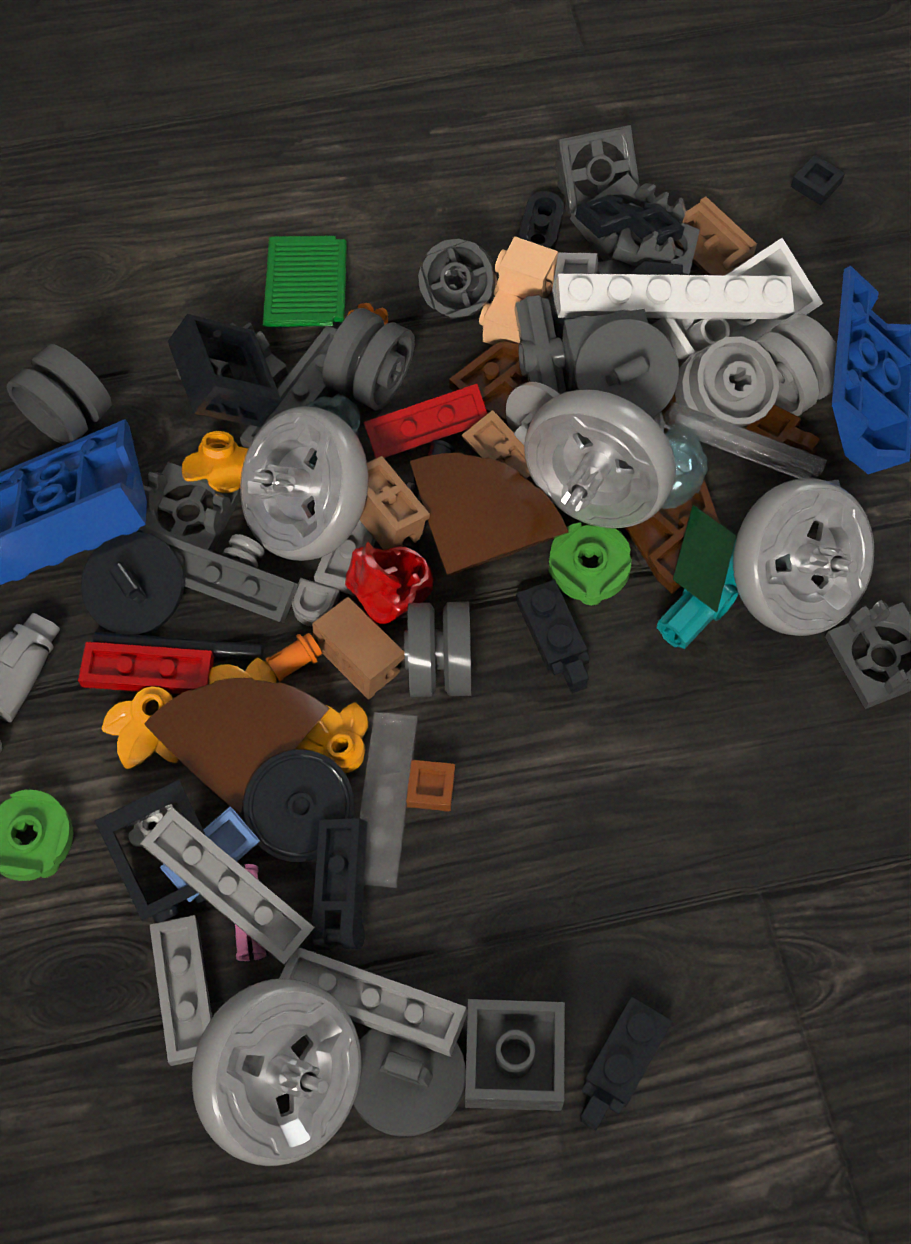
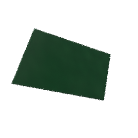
M693 505L673 580L717 613L736 535Z

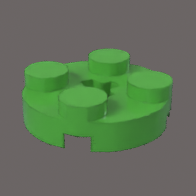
M582 522L569 525L567 527L569 533L553 540L548 571L552 580L555 579L563 593L571 598L581 600L586 605L592 606L616 595L625 586L631 570V550L628 541L617 529L593 525L581 526ZM583 555L587 558H591L594 555L599 558L597 562L598 567H584L583 560L580 557Z
M21 790L10 794L11 798L5 800L0 805V874L18 881H30L54 875L58 871L60 864L67 857L73 842V826L69 814L48 793L38 790ZM28 825H33V830L37 837L34 841H30L29 844L22 845L21 840L16 838L17 833L25 832Z

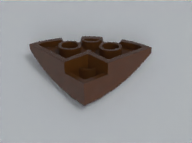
M441 453L410 461L423 506L430 513L428 522L447 575L453 576L489 561L499 560L569 533L563 518L548 496L539 487H536L522 476L518 470L488 457L481 458L464 455L463 453Z
M251 677L217 680L212 684L183 692L157 710L144 725L192 773L240 814L242 812L244 791L254 771L273 755L296 749L330 708L310 694L285 683L254 680Z

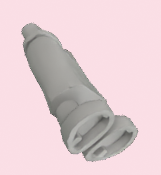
M32 613L23 625L16 624L13 628L14 633L9 632L0 639V719L6 722L13 721L46 662L48 654L54 648L51 642L60 631L56 624L35 613ZM0 740V752H1V751H2V742H1V740Z

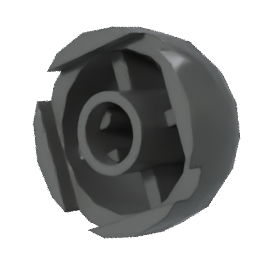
M459 238L444 240L428 251L426 254L428 256L425 258L418 274L420 292L426 303L441 314L452 318L471 316L483 309V306L493 297L497 285V272H495V264L489 253L477 243Z

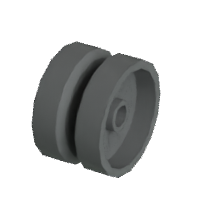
M365 308L355 309L339 326L329 345L322 372L324 385L344 396L354 394V399L358 403L374 411L382 409L391 401L407 374L415 347L414 334L411 330L394 322L384 325V320L379 315Z
M46 344L33 357L31 361L33 370L22 368L6 386L9 396L27 419L48 437L62 445L80 439L88 430L86 421L97 422L112 406L109 393L96 375L77 357L55 344Z
M469 602L446 603L443 608V629H435V609L431 603H408V630L404 631L405 670H409L410 697L433 696L436 691V670H444L445 691L449 696H471Z

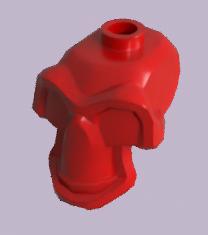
M368 541L365 546L357 548L352 552L350 566L346 573L345 586L356 595L368 616L375 623L386 624L408 611V603H422L432 592L434 581L432 571L426 559L416 551L406 547L381 550L373 548Z

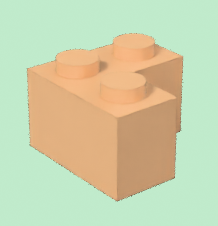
M518 237L513 238L508 250H501L495 264V272L499 273L494 292L495 297L492 303H486L483 306L479 317V324L483 325V342L490 345H495L499 342H511L519 345L520 338L514 311L515 303L524 300L528 296L540 295L544 299L549 296L553 291L558 251Z

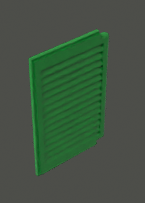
M336 236L269 237L263 327L333 326V322H343L345 320L347 241L345 239H336Z

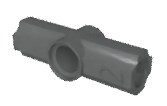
M540 295L528 296L524 300L516 302L514 308L520 338L518 355L522 377L527 378L528 382L545 384L559 394L565 393L566 387L563 376L565 369L564 348L561 338H556L549 299H544Z

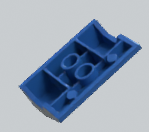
M849 266L844 269L832 407L845 456L864 472L871 474L910 461L911 324H886L871 309L878 299L879 292L854 268Z
M126 419L0 472V585L12 580L19 581L31 572L45 566L58 565L69 556L84 550H94L105 541L122 534H132L140 527L146 525L147 499L130 426Z

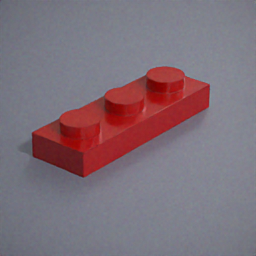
M474 384L365 421L364 426L375 458L381 456L386 458L430 443L433 440H439L468 430L486 416L487 411L478 384Z
M86 642L78 682L84 688L138 692L146 687L156 686L165 689L170 694L180 695L188 690H194L210 684L209 673L210 669L213 668L214 655L209 650Z

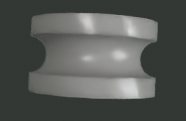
M235 534L229 540L231 547L226 548L222 555L257 568L258 561L256 559H261L265 551L255 540L244 535Z

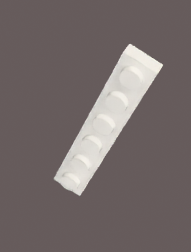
M558 274L555 280L558 318H576L582 315L597 316L615 313L619 310L632 311L645 309L647 318L786 320L795 313L791 276Z

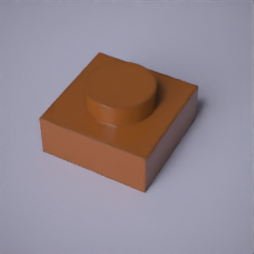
M411 760L406 799L407 807L451 811L455 764Z

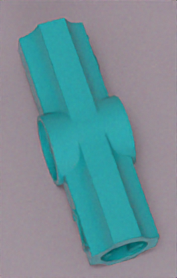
M734 547L717 613L684 589L683 596L658 621L656 628L661 632L663 639L673 647L685 649L713 619L718 621L724 616L737 599L739 593L733 570Z

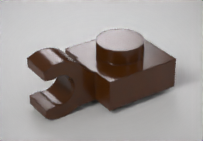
M773 405L766 416L749 424L745 428L744 435L748 440L777 455H780L786 447L797 460L805 464H809L816 455L817 450L814 448L820 441L814 434L798 429L801 421L800 417L776 405Z

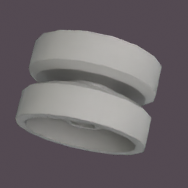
M793 314L774 327L771 332H767L755 340L771 355L778 370L779 391L774 405L799 416L815 405L817 399L820 400L833 392L837 343L818 321L805 314Z
M743 336L725 337L689 356L679 368L678 384L675 390L676 403L683 417L696 429L709 434L729 433L766 416L775 404L779 391L778 370L771 355L758 342Z

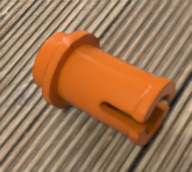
M310 633L303 637L301 634H298L295 642L265 659L279 682L310 661L313 664L318 662L316 658L322 655V651Z

